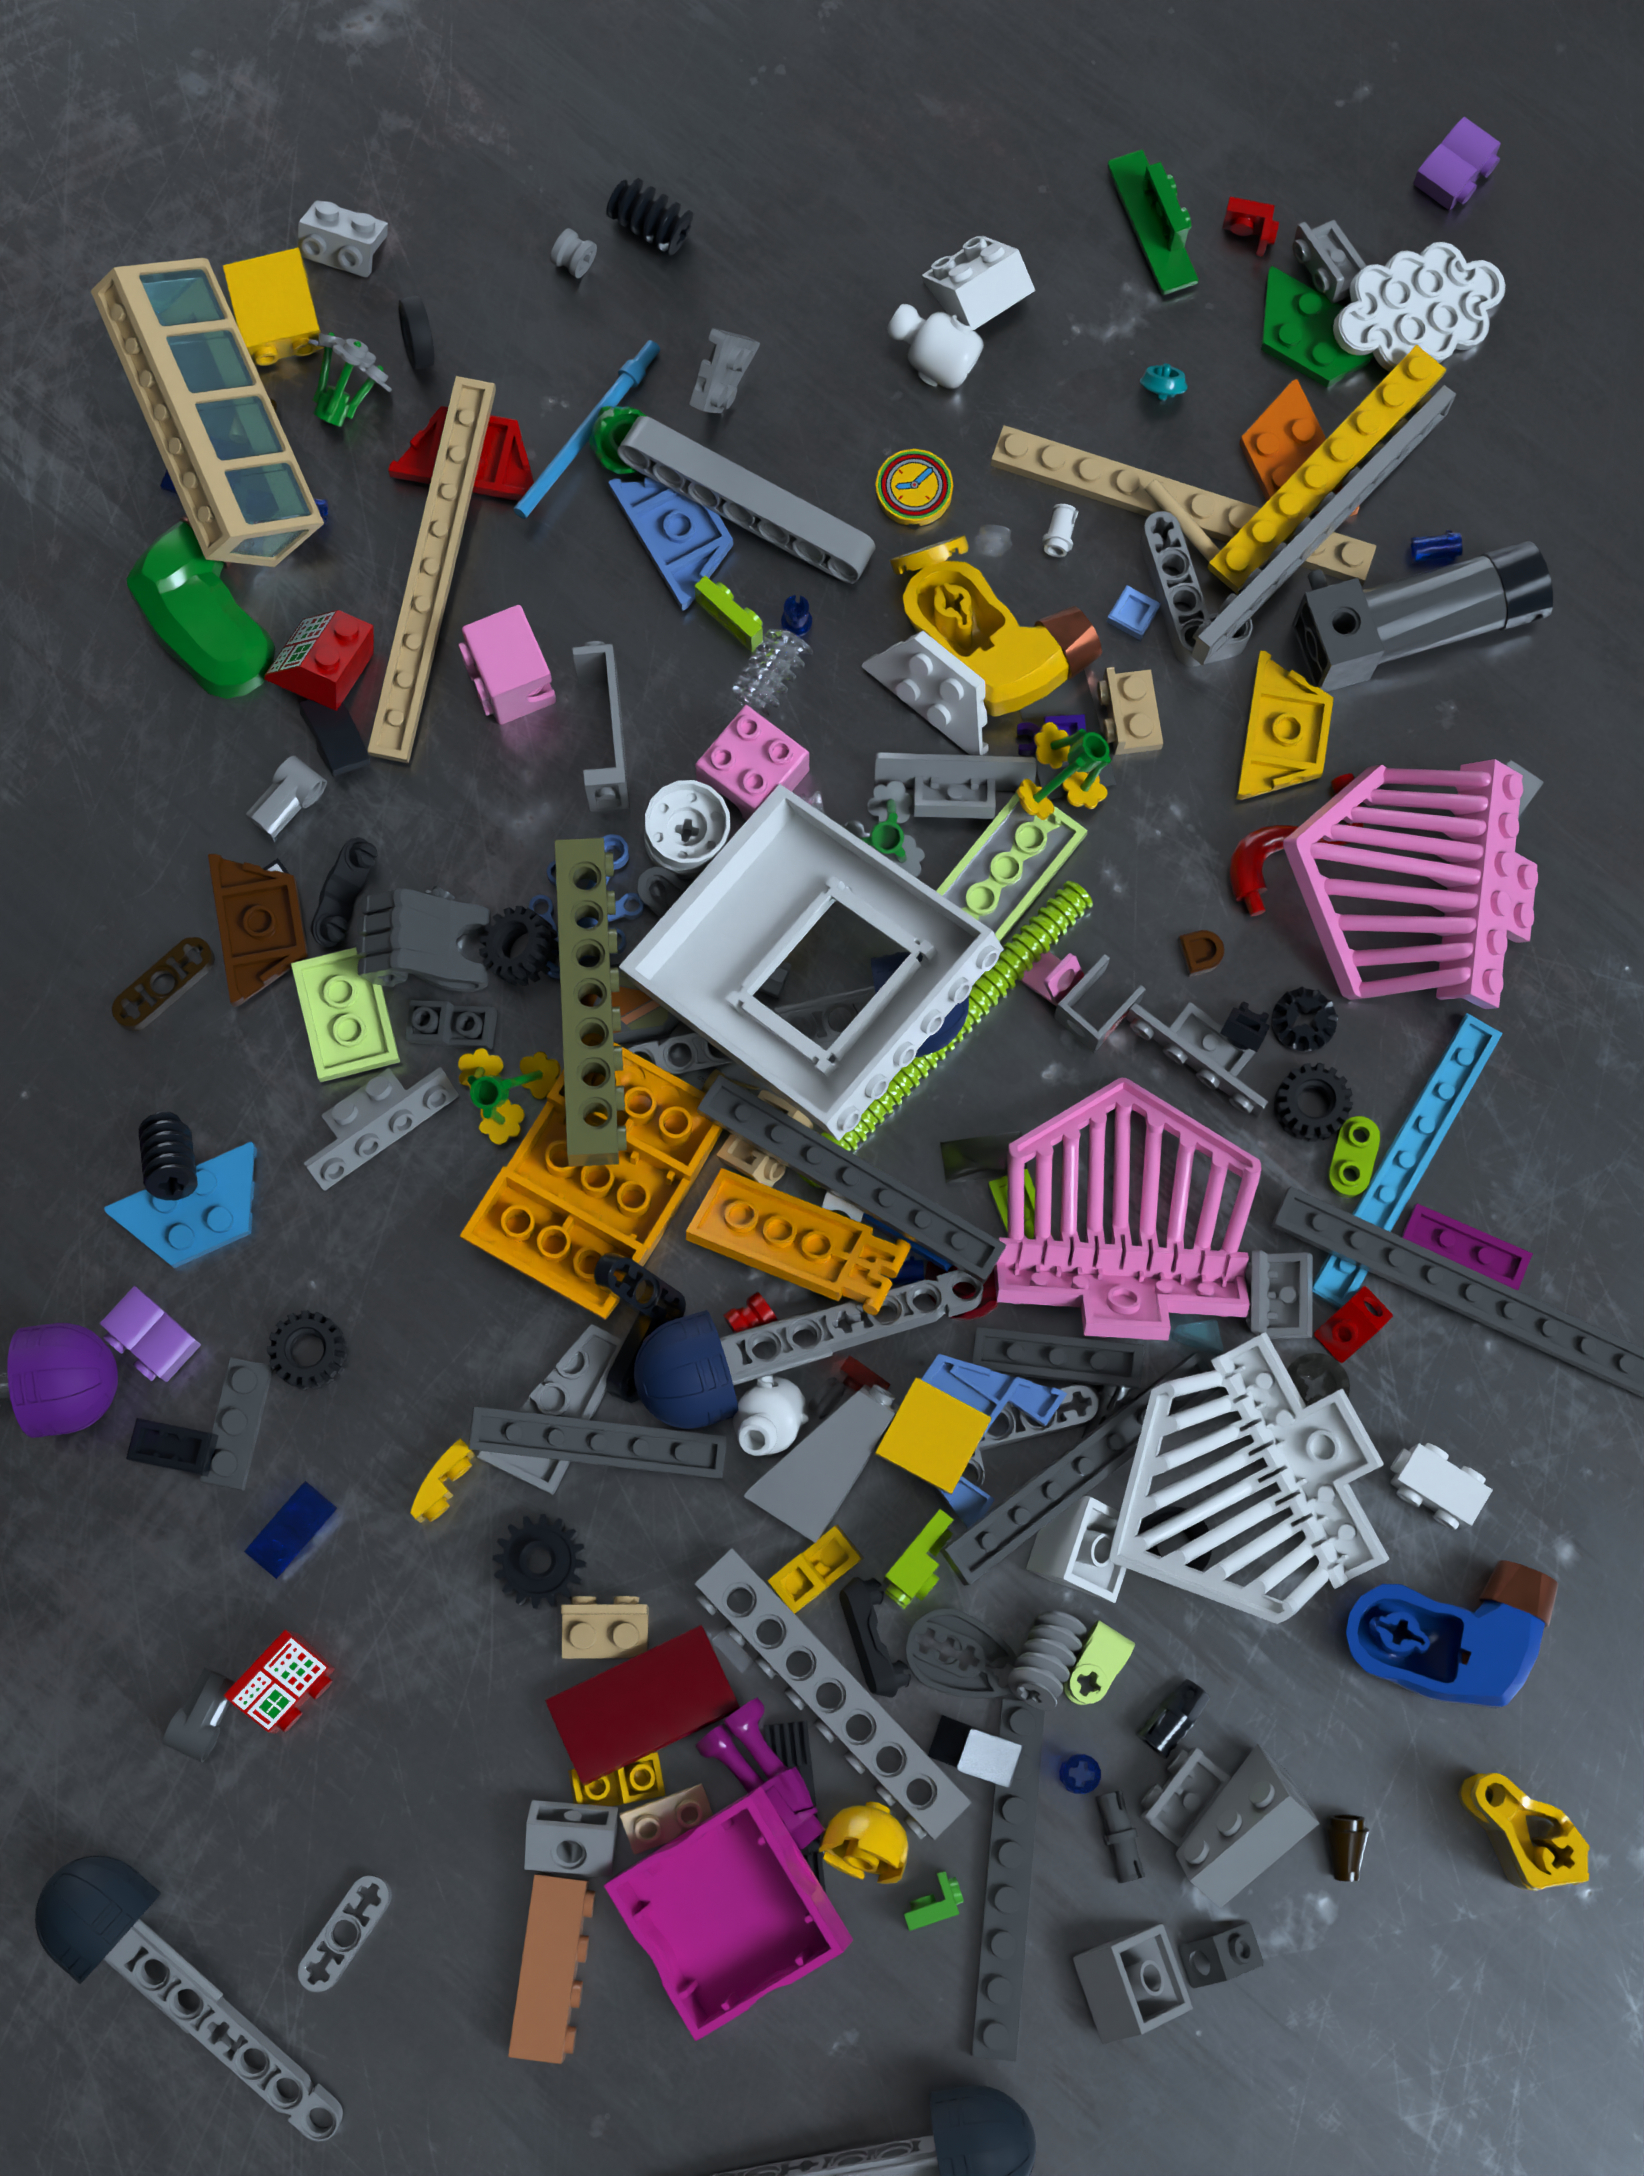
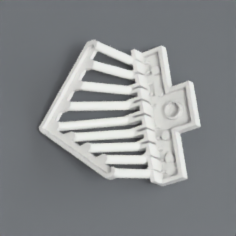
M1265 1332L1211 1360L1216 1370L1171 1380L1151 1390L1109 1557L1114 1564L1279 1624L1297 1613L1328 1580L1336 1589L1350 1579L1389 1560V1557L1349 1485V1482L1381 1467L1384 1463L1342 1388L1307 1407ZM1218 1386L1225 1387L1229 1393L1226 1396L1169 1415L1172 1400L1177 1396ZM1233 1411H1238L1242 1417L1238 1421L1158 1456L1161 1442L1165 1435ZM1251 1434L1255 1441L1233 1454L1148 1495L1153 1476L1164 1473ZM1264 1458L1267 1467L1138 1535L1142 1518ZM1277 1482L1280 1491L1163 1557L1146 1551ZM1288 1507L1291 1508L1292 1516L1221 1560L1206 1572L1185 1566L1262 1520ZM1303 1530L1306 1539L1299 1546L1245 1587L1225 1580L1283 1541ZM1314 1555L1317 1556L1320 1562L1317 1568L1284 1600L1281 1601L1264 1595Z

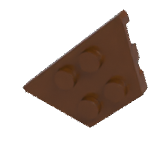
M213 853L208 854L230 1003L233 1007H236L292 969L291 963L306 959L308 957L297 881L294 875L276 870H263L258 865L247 862L241 864L223 859L221 855Z

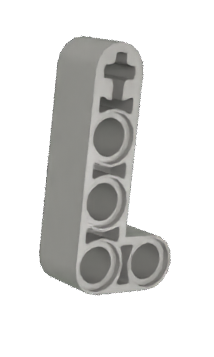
M1165 511L1155 512L1146 519L1140 540L1141 550L1157 600L1161 603L1160 610L1176 658L1183 665L1189 667L1200 666L1201 664L1191 657L1193 647H1190L1185 640L1193 638L1196 630L1205 620L1209 619L1213 622L1220 613L1208 614L1177 518ZM1162 538H1166V541H1165V544H1164V550H1162V547H1163ZM1171 566L1176 568L1180 574L1177 576L1167 575L1162 568ZM1184 602L1192 610L1182 612L1175 608L1174 604ZM1251 618L1238 629L1241 637L1230 638L1205 664L1241 654L1246 648L1253 629Z
M1083 1385L1061 1388L1060 1390H1063L1067 1395L1057 1409L1069 1406L1073 1401V1397H1077L1079 1403H1087L1088 1407L1082 1412V1416H1078L1076 1410L1063 1412L1059 1417L1062 1421L1060 1423L1057 1422L1056 1410L1045 1427L1031 1425L1027 1421L1025 1413L1012 1404L1006 1403L998 1416L1005 1420L1007 1432L1002 1436H992L986 1432L967 1464V1467L974 1470L977 1481L974 1485L981 1488L985 1480V1469L980 1451L1087 1425L1098 1409V1399L1095 1393L1089 1387Z

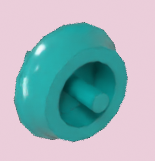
M1167 363L1148 367L1144 376L1140 378V384L1143 388L1158 395L1161 401H1165L1167 396L1173 398L1177 394L1184 393L1188 387L1185 382L1184 372L1171 367Z

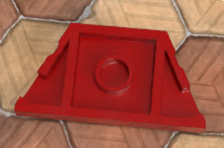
M440 406L429 419L427 427L420 430L412 438L410 448L398 461L393 460L388 468L390 477L431 484L448 407ZM490 415L472 492L520 501L533 485L534 480L518 421Z

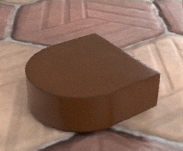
M1199 930L1180 935L1177 939L1189 977L1213 971L1219 966L1224 956L1222 940L1211 931Z

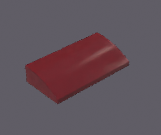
M702 1624L545 1700L583 1786L731 1715L740 1708Z

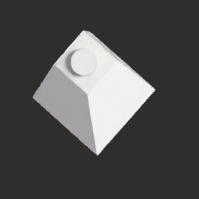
M1081 1497L1038 1531L1026 1570L1057 1584L1108 1602L1116 1603L1127 1569L1114 1564L1109 1557L1120 1512L1092 1497Z

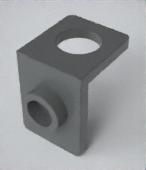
M1250 1923L1239 1925L1211 1937L1184 1943L1178 1947L1192 1988L1228 1981L1264 1964ZM1197 1950L1203 1952L1209 1960L1210 1971L1208 1975L1200 1973L1195 1966L1194 1954Z

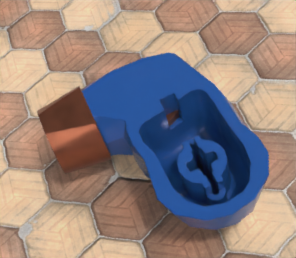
M1500 1560L1479 1597L1482 1605L1474 1613L1452 1604L1436 1602L1402 1584H1381L1360 1596L1349 1613L1346 1637L1351 1656L1366 1672L1431 1700L1495 1709L1506 1706L1524 1685L1539 1655L1544 1627H1549L1558 1582L1550 1576L1530 1567L1511 1561Z

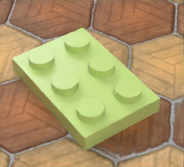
M356 947L291 963L317 1077L320 1082L400 1062L382 985L372 984L367 979L358 975L359 959L364 957L357 954Z

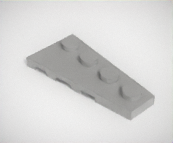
M591 1324L559 1360L546 1379L529 1395V1398L520 1407L518 1412L592 1420L607 1390L606 1379L625 1340ZM481 1451L476 1456L478 1459L551 1495H554L570 1461Z

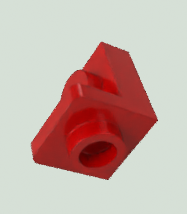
M1230 196L1222 229L1231 230L1234 234L1240 236H1259L1256 256L1263 257L1267 244L1274 245L1277 236L1279 221L1272 220L1275 205Z

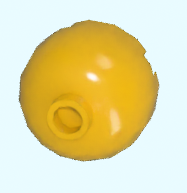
M871 1801L866 1802L865 1806L856 1805L841 1810L829 1822L819 1846V1853L825 1851L823 1860L835 1869L862 1880L865 1877L864 1871L879 1875L877 1883L882 1884L896 1883L902 1879L909 1850L906 1831L900 1822L890 1815V1809L883 1804Z

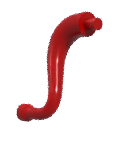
M1353 773L1341 775L1330 782L1334 793L1338 794L1355 779ZM1347 823V824H1346V825H1349V826H1356V827H1362V828H1363V823H1352V824ZM1274 825L1263 827L1249 833L1237 844L1231 856L1230 879L1235 900L1246 902L1251 917L1266 911L1260 896L1267 891L1263 877L1265 860L1274 852L1283 850L1284 840L1299 826ZM1322 838L1317 841L1318 843H1328L1340 846H1344L1346 844L1351 843L1345 841L1329 842Z

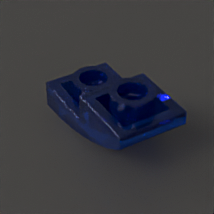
M305 1481L244 1552L277 1579L338 1508Z

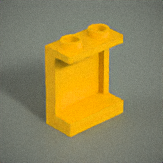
M299 247L223 265L237 326L254 365H270L278 359L294 355L308 356L316 350L324 348L308 343L309 339L318 341L319 333L321 332Z

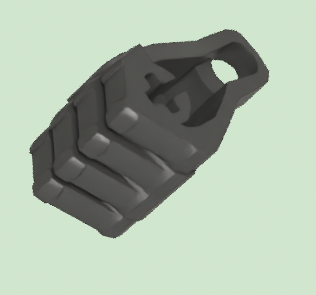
M404 888L362 897L361 912L367 916L359 917L357 923L358 933L364 936L358 938L356 944L357 954L364 957L359 959L358 975L367 979L372 984L394 987L395 984L406 982L408 973L435 987L450 991L476 992L488 986V968L482 963L465 959L458 951L456 940L462 935H479L485 931L484 928L487 923L491 925V913L488 908L476 904L451 901Z

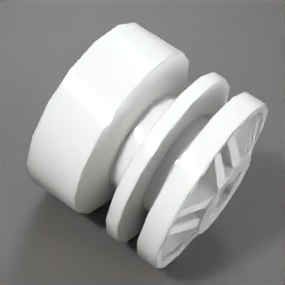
M695 780L676 781L662 787L651 798L645 813L644 842L645 850L651 863L656 867L668 869L679 879H696L728 843L730 812L723 797L711 786ZM683 829L691 830L689 842L681 841Z

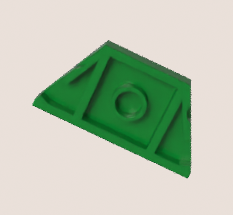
M1274 266L1270 267L1266 277L1267 290L1263 314L1262 351L1326 388L1341 381L1347 373L1357 372L1366 367L1370 360L1375 358L1373 352L1365 355L1350 354L1337 343L1333 332L1334 320L1345 307L1338 303L1331 304L1326 296Z

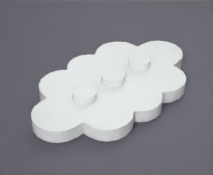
M1433 243L1424 249L1420 255L1411 251H1400L1389 259L1385 266L1379 264L1369 265L1355 275L1349 291L1352 303L1341 310L1334 320L1333 332L1339 346L1350 354L1365 355L1373 352L1379 365L1390 372L1416 345L1440 363L1448 358L1455 349L1468 350L1484 340L1488 334L1490 324L1487 311L1500 303L1506 287L1504 277L1500 270L1490 262L1477 260L1466 263L1460 250L1449 243Z

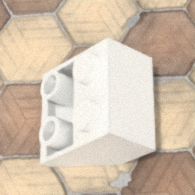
M978 236L968 240L963 245L962 250L953 256L938 259L932 264V269L921 275L923 282L950 316L955 314L958 321L972 327V330H975L1035 291L1019 250L985 236Z

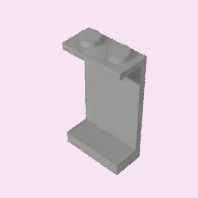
M589 641L583 643L581 647H572L578 683L586 684L608 681L616 767L583 770L590 812L630 808L614 648L613 644Z

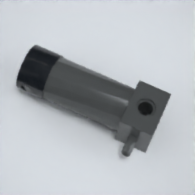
M1524 541L1483 553L1476 558L1364 590L1358 578L1328 586L1323 571L1319 569L1313 570L1307 576L1312 591L1304 593L1292 624L1315 687L1328 692L1370 680L1378 664L1496 630L1503 631L1545 619L1551 615L1553 609V589L1547 564L1540 550L1533 542Z

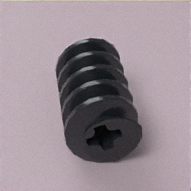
M640 178L635 179L631 185H628L626 179L621 181L610 196L606 215L613 220L618 219L619 224L625 228L631 227L633 233L638 236L643 235L644 240L647 242H656L657 248L663 252L668 251L669 255L676 253L688 236L693 212L687 210L679 217L681 205L678 202L673 203L666 209L668 196L662 194L654 201L656 189L652 186H649L641 193L643 180Z
M170 1111L149 1115L138 1128L143 1184L147 1192L162 1200L176 1201L186 1198L198 1186L192 1131L188 1125L181 1121L178 1115Z

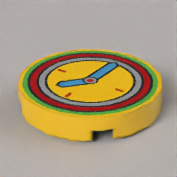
M920 449L899 451L887 458L878 470L875 483L877 502L887 517L898 524L907 526L909 524L928 525L942 517L950 506L954 487L951 471L944 461L930 451Z

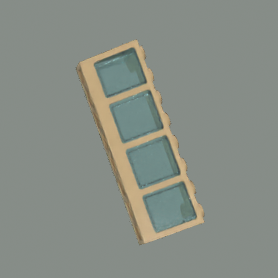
M195 258L114 267L91 290V294L205 559L275 567L318 530L324 522L208 259Z

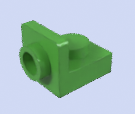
M945 1871L936 1873L943 1900L936 1902L934 1894L909 1902L911 1911L903 1913L908 1931L959 1914L957 1905L964 1903L956 1877L948 1879Z

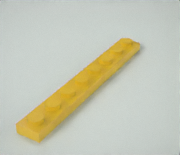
M1416 345L1209 562L1207 569L1237 594L1243 588L1249 575L1256 568L1259 567L1261 569L1266 564L1277 546L1282 542L1285 543L1293 535L1299 524L1318 509L1326 496L1334 492L1341 485L1347 475L1355 467L1359 466L1374 447L1444 376L1447 369Z

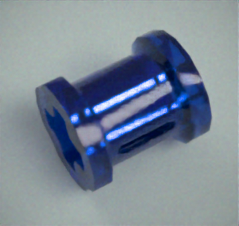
M1086 1754L1072 1755L1061 1764L1059 1779L1067 1791L1074 1794H1087L1099 1785L1101 1769L1098 1762L1091 1756ZM1079 1761L1084 1763L1085 1771L1091 1772L1090 1780L1082 1781L1080 1787L1075 1786L1076 1778L1069 1776L1070 1768H1077Z

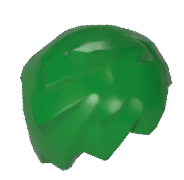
M605 406L598 412V418L591 429L589 444L603 468H607L617 474L637 472V470L631 468L620 459L617 449L637 417H648L640 410L630 406Z

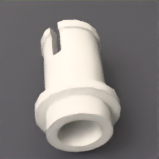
M1056 504L1054 506L1049 531L1042 539L1044 551L1048 555L1064 557L1067 555V552L1072 550L1073 542L1071 535L1075 519L1078 515L1075 507L1068 504Z

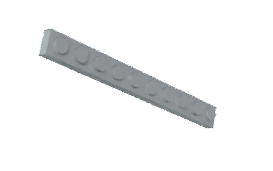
M1443 385L1434 396L1429 393L1426 394L1414 410L1415 415L1410 420L1403 418L1395 426L1390 434L1392 439L1386 445L1382 442L1378 443L1366 459L1367 464L1361 470L1355 467L1347 475L1342 483L1344 488L1337 495L1334 492L1329 493L1318 507L1317 511L1319 513L1313 519L1306 517L1293 533L1295 538L1288 545L1282 542L1277 546L1268 559L1270 563L1263 571L1259 567L1256 568L1243 585L1245 589L1238 596L1232 593L1223 602L1218 610L1220 615L1213 622L1207 619L1200 625L1193 635L1196 643L1191 657L1204 666L1446 417L1456 393Z

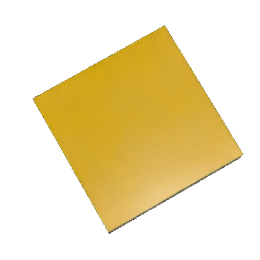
M916 1377L875 1454L952 1495L992 1417Z

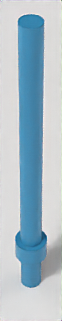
M648 340L633 360L628 359L618 371L619 378L513 508L517 516L522 519L528 517L588 442L591 429L598 418L600 409L605 406L616 407L631 387L638 386L646 376L645 369L660 352V347L657 343Z

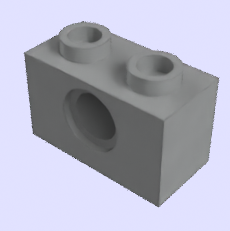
M532 1800L526 1823L524 1870H536L543 1874H554L557 1872L581 1874L589 1878L599 1876L612 1877L616 1855L619 1807ZM565 1840H572L578 1844H570Z

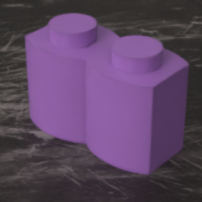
M1463 117L1419 168L1413 184L1449 211L1457 202L1464 205L1477 187L1474 182L1481 175L1487 178L1497 166L1500 158L1496 154L1501 143L1466 117Z
M136 1286L100 1322L108 1331L103 1338L121 1354L126 1349L130 1350L138 1358L133 1365L151 1381L158 1376L165 1382H168L201 1346L193 1336Z

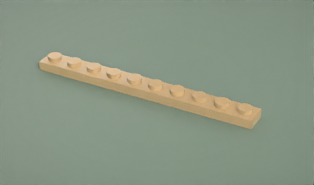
M459 376L455 378L367 752L373 757L409 764L495 397L496 387L494 383Z
M1005 425L1002 428L991 459L990 466L1147 517L1155 512L1163 511L1144 490L1154 479H1157L1208 537L1227 543L1261 509ZM1333 532L1307 558L1301 567L1310 570L1319 569L1325 575L1344 581L1358 578L1363 587L1377 546ZM1292 535L1285 544L1288 545L1295 537Z

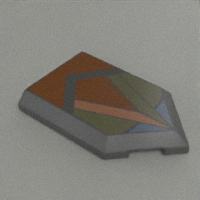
M621 963L610 965V968L618 967L619 992H611L612 1007L620 1006L621 1031H613L614 1042L620 1045L669 1037L678 1025L679 1019L633 985L619 968ZM588 994L580 1002L584 1006L593 1007L598 1005L602 999L597 995Z

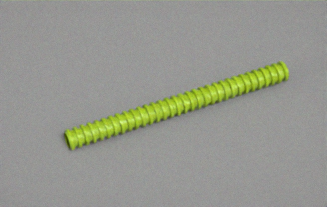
M1066 881L1063 884L1064 890H1057L1055 892V899H1048L1046 901L1047 907H1041L1038 910L1039 916H1032L1029 919L1030 925H1023L1020 928L1021 934L1016 933L1012 936L1013 942H1008L1003 946L1004 952L1000 953L996 964L990 970L985 971L974 983L968 995V1015L958 1035L939 1051L923 1055V1057H915L908 1066L901 1068L889 1082L888 1089L883 1096L870 1104L861 1115L858 1125L850 1132H846L839 1141L829 1133L822 1132L821 1135L842 1148L855 1152L858 1149L857 1143L859 1141L865 1142L867 1140L866 1134L868 1132L874 1133L876 1130L875 1125L877 1123L882 1124L885 1121L883 1116L885 1114L891 1115L894 1112L892 1107L894 1105L900 1106L902 1104L901 1098L903 1096L908 1097L911 1094L910 1088H917L920 1085L919 1079H926L929 1076L928 1070H934L937 1067L936 1062L938 1060L943 1061L946 1058L945 1052H952L955 1049L954 1043H961L964 1040L963 1034H969L972 1031L971 1025H978L981 1022L980 1016H987L990 1013L989 1007H995L998 1004V998H1004L1007 995L1006 989H1013L1016 986L1015 980H1022L1024 978L1023 972H1028L1033 968L1032 962H1039L1042 959L1041 953H1048L1050 951L1049 945H1055L1059 941L1058 936H1064L1067 933L1066 927H1073L1076 924L1075 918H1082L1084 916V909L1088 910L1093 906L1088 892L1076 882ZM798 1173V1175L810 1186L816 1188L821 1187Z

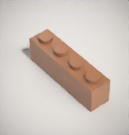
M539 1873L534 1874L508 2057L562 2064L565 2060V2053L573 2054L577 2027L569 2026L571 2010L572 2008H580L583 1981L576 1980L578 1962L586 1963L589 1936L582 1935L584 1917L592 1918L596 1891L588 1890L590 1880Z

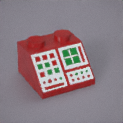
M340 610L302 619L266 672L265 680L337 711L374 655V625Z
M285 1629L223 1696L268 1733L276 1734L280 1729L285 1733L302 1716L303 1713L299 1708L311 1696L316 1700L329 1688L333 1682L329 1676L334 1672L335 1668L300 1634Z

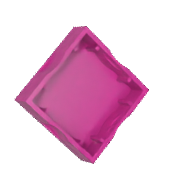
M762 1786L754 1789L621 1871L604 1885L635 1940L653 1960L666 1993L695 2042L747 2011L766 1993L792 1984L842 1954L853 1941L852 1936Z

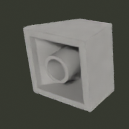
M1163 1923L1101 1944L1072 1957L1102 2044L1142 2035L1193 2009Z

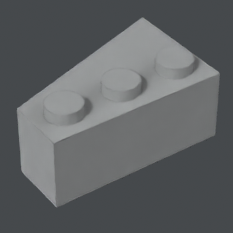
M1257 1744L1175 1855L1189 1881L1222 1908L1319 1824V1821L1288 1771Z

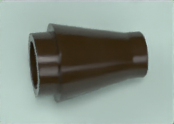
M1348 1814L1331 1815L1330 1825L1326 1826L1325 1829L1334 1869L1333 1879L1346 1882L1359 1881L1361 1864L1369 1829L1365 1827V1818Z

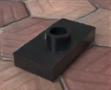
M137 1418L126 1460L208 1477L219 1435Z

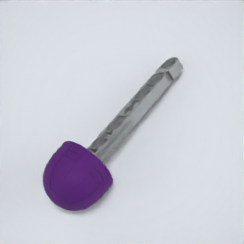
M54 1323L19 1328L14 1333L10 1342L7 1373L0 1374V1399L10 1398L16 1420L28 1437L37 1438L77 1432L99 1420L111 1405L118 1385L117 1364L109 1347L94 1332L85 1327L71 1323Z

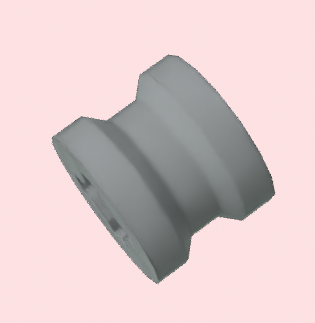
M568 228L556 240L551 251L550 262L558 267L564 265L569 269L571 275L581 278L593 263L597 252V245L590 240L582 241L575 231Z

